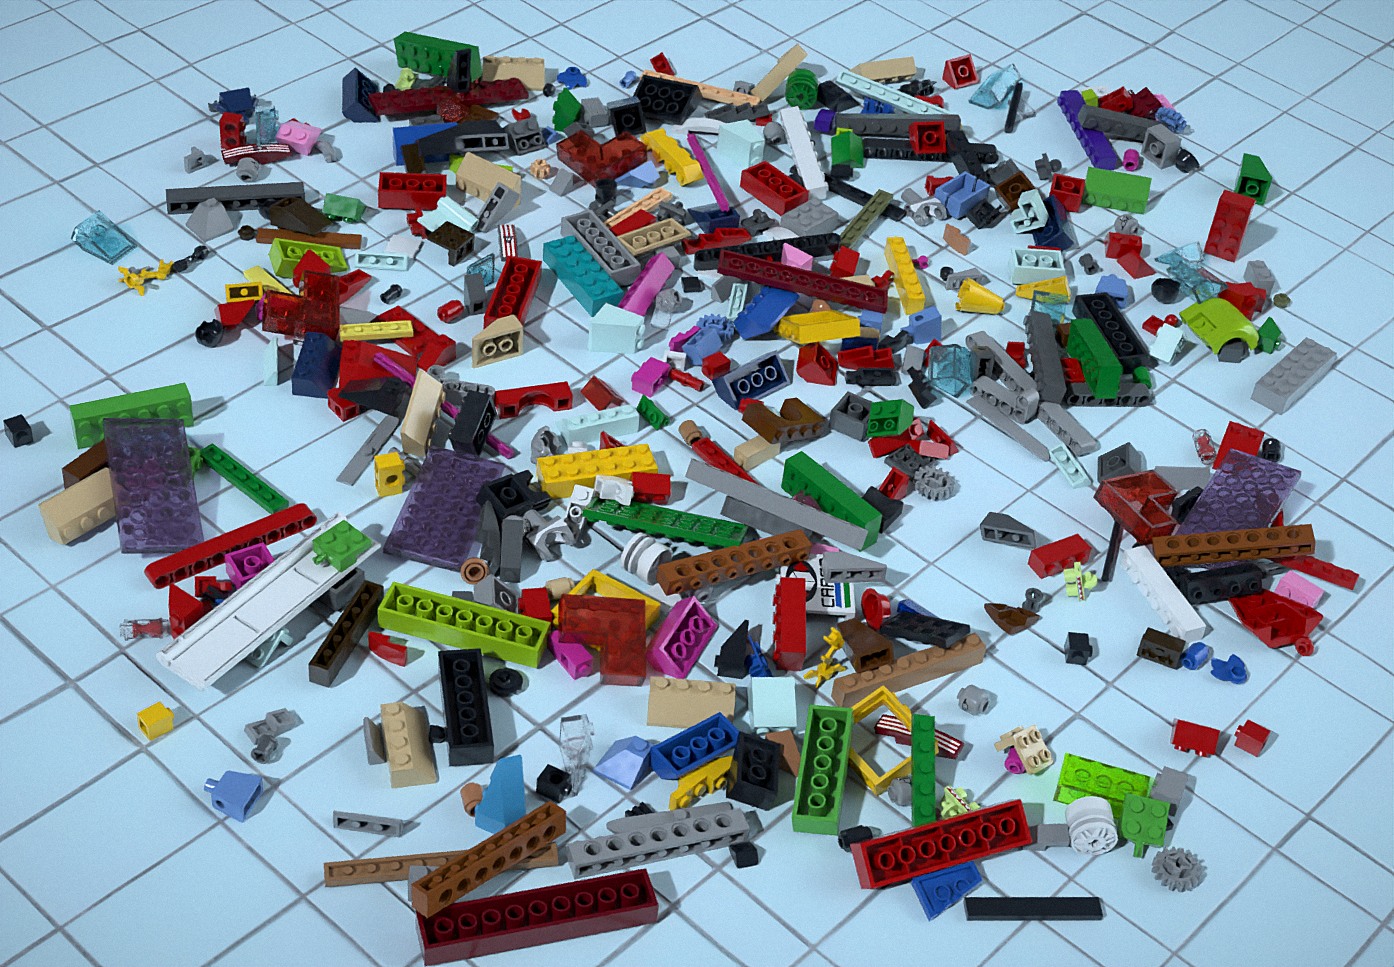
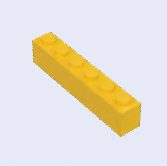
M898 236L887 237L884 255L890 271L894 272L892 278L905 315H912L923 310L925 296L904 238Z

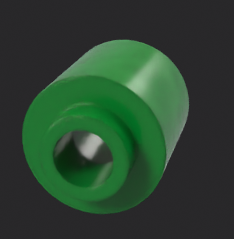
M1137 367L1132 374L1133 383L1146 384L1148 389H1150L1152 382L1149 370L1145 367Z

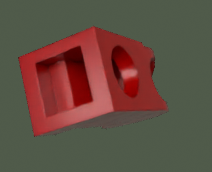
M933 175L927 176L924 188L929 196H934L936 188L954 177L934 178Z
M332 388L327 392L329 398L328 407L343 422L359 416V404L338 397L342 389Z

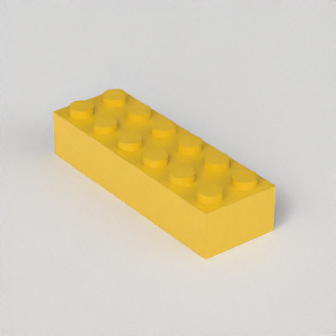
M648 444L540 457L536 461V477L541 491H547L552 500L571 497L575 484L594 489L596 475L615 476L629 480L632 471L658 474V467Z

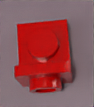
M1009 341L1005 352L1024 369L1026 364L1024 358L1025 343Z

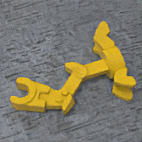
M161 259L158 271L147 272L146 269H142L138 275L135 273L129 274L128 268L118 266V271L124 274V277L119 278L118 282L124 281L129 288L138 290V293L144 296V286L140 285L144 283V279H166V274L169 275L171 270H173V261L164 264V260Z
M834 627L830 628L832 632L828 637H823L831 645L827 654L821 656L823 663L818 665L817 671L810 670L803 676L805 679L818 677L815 685L817 689L822 680H830L834 673L846 670L841 664L832 666L834 662L833 655L843 647L845 642L840 632Z

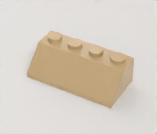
M483 56V81L519 78L526 90L543 91L545 59L538 57Z
M914 56L860 63L848 70L877 83H885L887 80L896 82L902 78L903 80H910L912 76L917 74Z
M470 152L466 153L456 173L457 189L486 202L497 183L500 182L521 195L520 175ZM520 197L512 209L520 204Z
M669 218L617 236L616 238L634 258H638L654 252V249L680 243L691 236V232L674 219Z
M418 370L400 434L403 453L426 457L427 451L431 450L432 447L431 436L436 433L437 423L435 422L436 419L440 418V405L445 401L446 392H443L440 382L423 370Z
M105 467L38 504L49 538L61 545H65L130 508V504L124 488L111 471Z
M651 676L647 726L688 729L719 712L733 724L736 683Z
M404 702L380 704L381 727L391 788L436 783L424 713Z

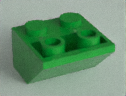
M563 88L562 92L558 94L557 101H554L553 104L555 114L552 124H554V130L564 132V128L574 122H579L581 118L580 102L567 88Z
M903 399L871 402L867 438L900 435L912 425L914 406Z

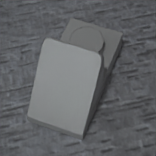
M561 168L550 185L549 190L562 197L584 185V179L573 172L570 173Z

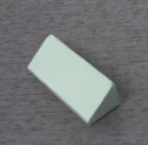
M355 252L354 268L407 271L408 254Z
M277 336L272 338L264 350V386H277L278 384Z
M1063 442L1048 451L1049 456L1073 489L1092 485L1088 476Z

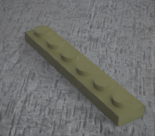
M879 189L840 234V248L844 246L852 249L890 204L894 194Z

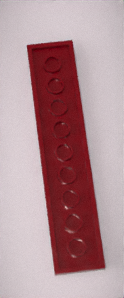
M519 78L470 83L469 92L454 94L448 86L422 87L413 90L406 89L404 91L369 94V102L377 116L529 99V93Z
M721 249L717 273L724 276H732L740 280L769 285L776 289H785L792 293L797 292L809 297L822 298L825 301H834L842 305H850L858 309L886 314L888 306V290Z

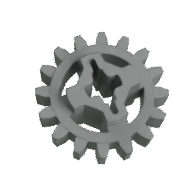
M925 466V469L920 467L919 471L915 472L913 480L914 489L919 490L918 494H925V498L930 496L932 500H935V497L942 500L943 496L948 498L949 494H952L955 484L952 481L953 476H948L949 472H943V468L936 469L935 466L932 468Z
M1172 846L1171 851L1164 847L1162 852H1157L1152 862L1153 867L1151 871L1156 873L1155 880H1162L1161 886L1167 884L1169 885V890L1176 887L1178 892H1181L1182 888L1190 891L1191 886L1196 887L1202 874L1200 872L1202 866L1197 865L1198 858H1191V852L1185 854L1184 848L1176 851L1175 846Z

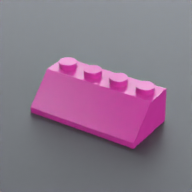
M695 596L676 602L642 655L654 670L677 679H684L718 626Z

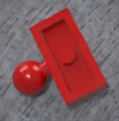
M1169 314L1163 321L1152 315L1143 323L1142 329L1156 336L1160 326L1163 327L1164 323L1175 327L1178 324V318L1174 314Z

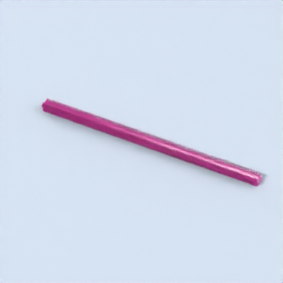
M688 133L687 141L696 160L700 164L701 170L721 211H729V203L695 134Z
M375 353V362L397 378H400L403 382H406L413 389L416 377L409 374V372L407 373L406 370L394 363L383 353ZM446 400L440 405L441 410L455 420L457 413L460 412L459 409L454 407V405L452 406ZM489 433L486 444L507 459L514 456L512 448L510 449L507 444L505 445L504 442L500 441V439L498 440L492 433Z

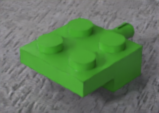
M342 520L312 540L313 552L317 554L312 560L316 565L325 560L338 571L343 572L357 562L356 556L372 546V540L347 521Z
M1130 793L1124 795L1122 813L1118 819L1117 835L1118 839L1135 843L1133 857L1142 858L1145 845L1155 848L1163 847L1170 806L1169 802Z

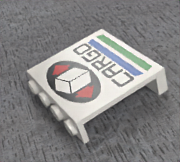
M810 554L809 559L775 568V571H778L776 573L775 585H779L781 577L805 578L806 613L844 615V621L855 618L853 583H825L821 567L823 554Z

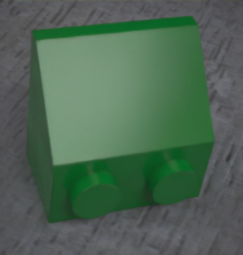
M326 193L322 213L331 220L340 218L346 223L359 222L367 205L356 198Z

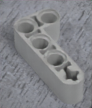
M433 365L429 367L427 374L442 384L443 392H446L445 400L452 405L462 406L464 396H467L469 390L490 394L495 406L494 387L446 379L445 369L442 366Z
M981 376L969 385V392L973 397L976 395L981 396L1005 416L1019 424H1023L1036 413L1039 394L1034 388H1028L1020 395H1017L986 376Z

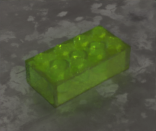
M1065 752L1053 801L1069 805L1082 797H1101L1111 805L1113 818L1119 819L1122 813L1124 795L1130 793L1147 797L1151 776Z

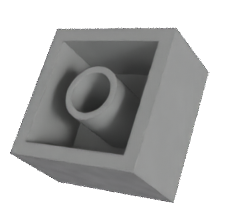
M1162 124L1149 127L1146 131L1141 155L1161 170L1175 165V158L1178 155L1182 139Z

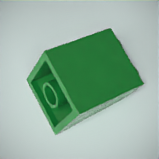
M1244 153L1237 173L1234 193L1256 199L1255 204L1264 206L1272 182V176L1259 156Z

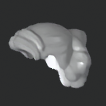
M548 426L540 428L532 439L530 461L533 464H536L537 458L556 456L559 447H561L557 435L551 432Z

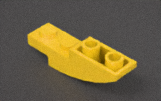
M733 756L711 760L679 777L678 789L670 794L669 810L686 808L694 798L700 797L705 790L711 795L718 789L722 790L727 784Z

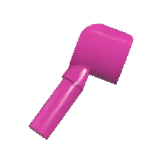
M924 255L918 259H911L913 264H919L922 269L928 267V259Z

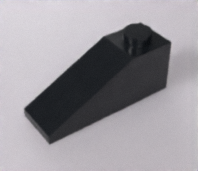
M470 48L455 51L447 71V86L454 94L469 92Z
M749 620L742 622L721 646L720 655L715 656L714 667H718L717 676L742 679Z

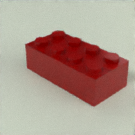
M766 160L741 172L740 187L779 216L808 202L809 191Z
M380 172L378 208L405 210L420 207L421 210H436L439 199L446 197L447 175L392 172Z
M1224 189L1218 201L1203 253L1233 263L1235 262L1240 253L1256 199Z
M781 577L779 585H775V594H773L772 605L775 606V612H773L772 624L775 625V631H773L772 643H775L772 661L776 662V670L801 671L806 655L805 578Z

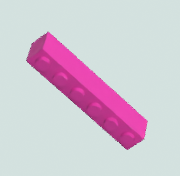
M663 252L650 258L617 306L618 308L643 317L646 315V310L652 306V301L666 285V280L672 276L671 273L675 268Z

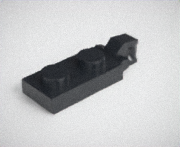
M858 368L856 371H846V384L896 385L893 368Z

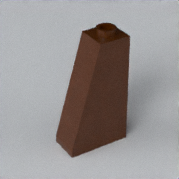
M856 618L837 623V630L845 641L842 649L856 673L894 662L892 642Z

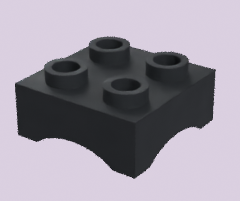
M870 486L862 499L882 514L879 529L881 534L902 514L904 502L884 496L873 486Z

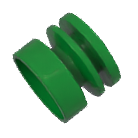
M797 69L789 74L785 91V99L788 105L791 107L798 106L799 110H806L815 104L818 91L816 75L807 69Z

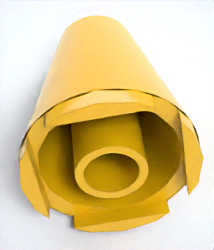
M968 277L963 281L958 292L959 303H955V309L958 311L998 314L1003 311L1005 306L1003 298Z

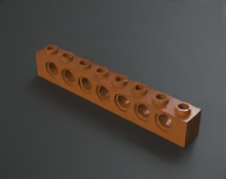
M1312 524L1152 537L1153 557L1161 567L1312 555L1315 554L1316 541Z
M802 529L743 543L739 547L731 546L658 565L656 580L666 596L679 594L699 587L809 559L812 544Z
M549 801L411 884L412 907L429 918L566 833V810Z

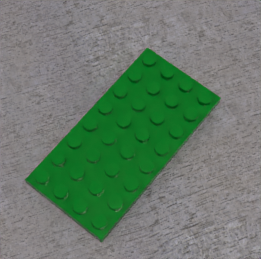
M595 496L585 506L582 517H587V520L591 522L606 521V524L611 526L625 525L630 530L644 529L646 533H663L668 538H677L678 536L684 538L687 542H696L697 540L711 547L716 545L724 546L723 548L739 547L746 537L749 528L748 525L635 501H631L630 505H622L614 499H601L598 496Z

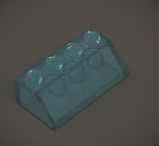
M1014 63L990 74L968 102L988 110L994 107L997 109L1002 106V102L1008 99V95L1013 92L1015 83H1019L1022 79Z
M1179 261L1174 262L1166 269L1170 279L1180 283V291L1198 304L1228 288V284L1199 265Z

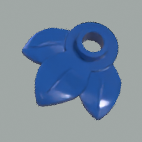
M568 67L565 72L557 76V82H564L568 90H571L577 84L581 87H586L587 85L586 77L580 74L581 72L577 67Z
M1232 654L1227 662L1212 657L1211 666L1213 670L1210 673L1215 678L1230 681L1234 684H1242L1246 681L1245 664L1238 656Z

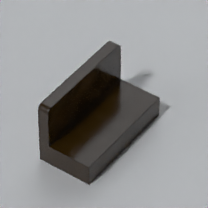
M417 140L413 144L401 145L400 148L406 173L425 174V161L423 156H419Z

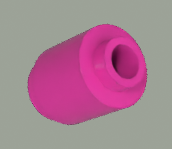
M1128 149L1124 153L1123 167L1127 171H1133L1138 167L1139 152L1135 149Z
M1012 745L1004 765L1011 773L1021 774L1025 771V767L1014 745Z

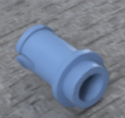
M634 71L626 72L625 76L619 81L620 86L627 88L632 82H635L636 73Z

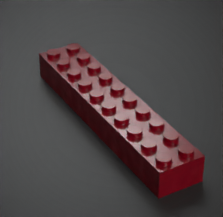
M644 868L454 903L429 918L415 910V928L424 966L426 967L656 923L659 904L647 869Z

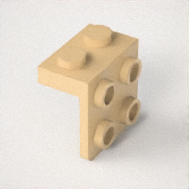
M1035 724L1025 729L1021 725L999 736L1001 741L994 744L997 752L1014 745L1029 775H1033L1053 763L1051 753L1047 749L1042 735Z

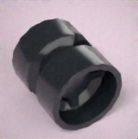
M608 178L599 179L596 182L595 201L604 205L612 200L615 203L614 208L616 205L617 183Z

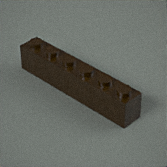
M364 580L309 662V682L327 688L330 687L377 615L378 608L384 599L383 585Z

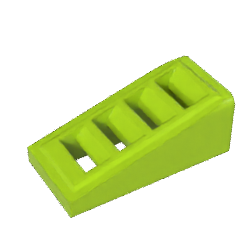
M1093 89L1081 92L1086 105L1098 107V97Z

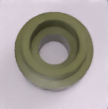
M1279 293L1274 295L1273 301L1276 307L1286 308L1290 304V298L1286 294Z

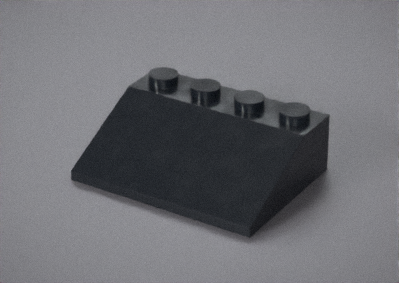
M644 74L632 96H637L640 100L643 117L679 125L697 109L703 97L698 85Z

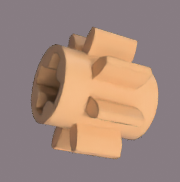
M536 159L534 163H531L530 174H534L536 179H544L546 175L549 176L550 164H546L544 159Z

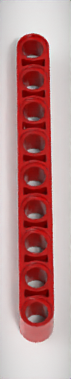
M299 503L152 562L145 568L144 574L154 588L162 589L172 583L175 584L225 563V554L263 542L267 546L309 529L315 525L317 517L305 503Z

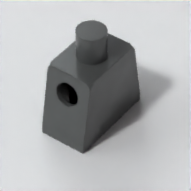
M971 346L968 371L972 383L981 376L991 379L995 355L988 346Z

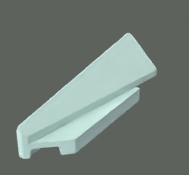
M738 279V283L733 284L726 320H732L731 324H734L733 321L738 317L737 314L745 309L746 304L752 302L756 294L760 293V284Z

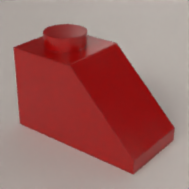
M441 334L431 340L419 359L417 367L427 372L429 367L433 365L443 367L455 360L456 341L445 334Z

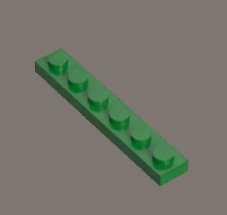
M213 443L200 450L201 457L206 465L271 515L289 507L288 500Z
M913 714L911 716V827L936 820L935 716Z

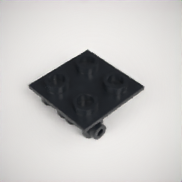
M919 79L911 80L909 84L901 85V88L897 89V91L911 92L912 97H915V95L927 97L934 93L935 88L933 84H936L937 81H930V79L919 81Z

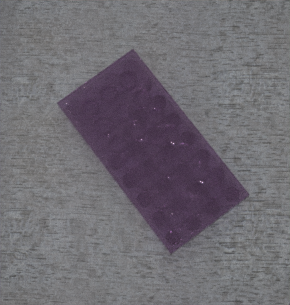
M103 418L102 425L121 554L177 553L204 542L183 419Z
M431 445L386 540L383 553L460 573L461 566L466 561L474 543L479 513L482 509L475 499L483 484L502 477L505 464Z
M1230 448L1175 535L1270 527L1299 481L1302 471ZM1250 560L1194 565L1212 570L1248 564Z

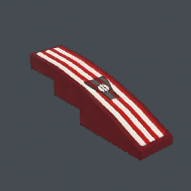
M281 143L249 144L221 150L225 165L247 157L253 158L256 161L259 160L260 164L264 165L293 156L289 144Z
M883 714L874 726L875 734L895 737L896 744L911 746V732L896 716ZM935 729V738L939 742V753L935 756L956 760L964 747V742Z

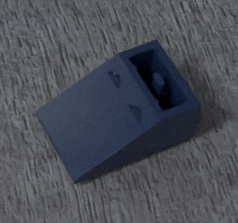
M718 203L688 208L687 210L705 234H714L716 228H739L740 215L732 206H728L729 211H721Z

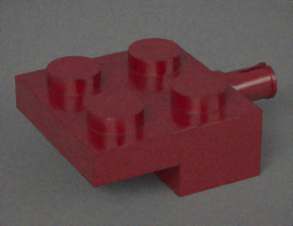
M1147 87L1136 94L1133 90L1128 91L1133 99V108L1126 112L1128 115L1147 118L1162 107L1161 102Z

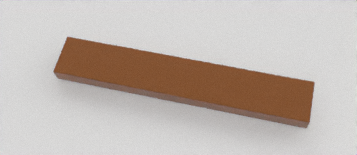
M258 228L256 243L272 244L274 238L335 246L343 249L360 250L362 243V234L320 232L316 236H309L307 233H296L292 230Z

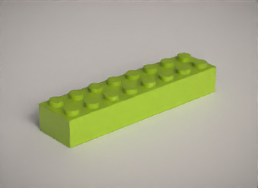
M394 581L378 608V627L460 649L481 648V654L536 669L547 647L548 634L551 629V622Z

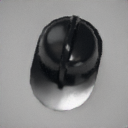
M1181 147L1179 148L1180 152L1175 158V167L1177 169L1190 172L1200 167L1198 160L1189 151Z

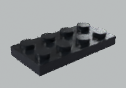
M902 611L882 623L880 633L887 634L890 637L905 638L907 641H918L925 645L932 644L939 648H948L970 633V625Z

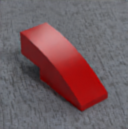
M871 345L837 352L838 364L844 368L858 370V368L895 369L891 347L873 351Z

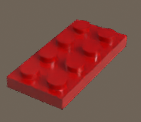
M399 305L371 320V323L410 320L413 328V337L389 339L417 359L421 358L429 342L439 336Z

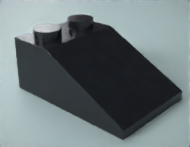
M397 377L351 380L341 390L338 397L392 416L402 402L407 383Z
M740 731L727 778L726 798L766 811L778 793L780 744Z

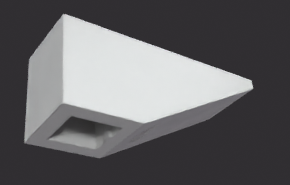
M575 484L563 521L570 528L577 543L588 521L587 517H582L583 509L596 495L594 489Z

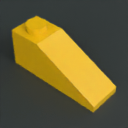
M1067 276L1018 285L1015 291L1016 296L1050 304H1064L1070 301L1071 297Z

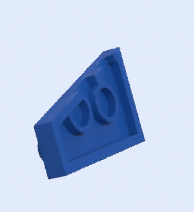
M970 861L914 877L911 880V884L930 922L978 887L983 880L974 862Z

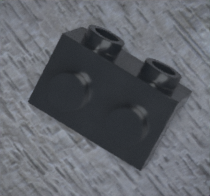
M984 198L965 216L980 229L983 225L987 227L1001 214L999 210L1003 206L1000 204L995 209Z
M911 366L907 372L913 381L908 387L921 408L925 409L937 397L932 391L934 389L933 386L926 381V375L920 369L917 371Z
M1196 486L1192 490H1188L1181 497L1176 498L1172 502L1170 519L1183 527H1187L1206 515L1209 509L1201 505L1204 489Z

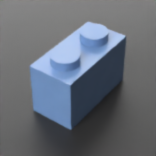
M714 327L701 328L682 348L690 365L702 366L703 358L716 353L723 345Z

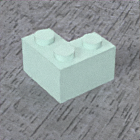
M1037 189L1023 192L1018 200L1020 209L1013 210L1009 219L1015 234L1043 227L1046 225L1049 217Z
M1164 323L1163 327L1160 326L1156 336L1158 337L1155 343L1152 342L1149 347V355L1151 358L1170 366L1176 353L1180 354L1187 337L1183 330Z

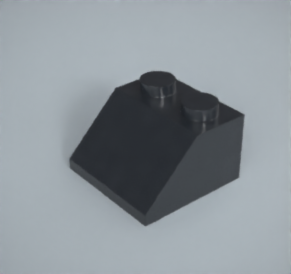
M828 80L818 84L817 101L828 109L840 113L859 106V102L833 81Z

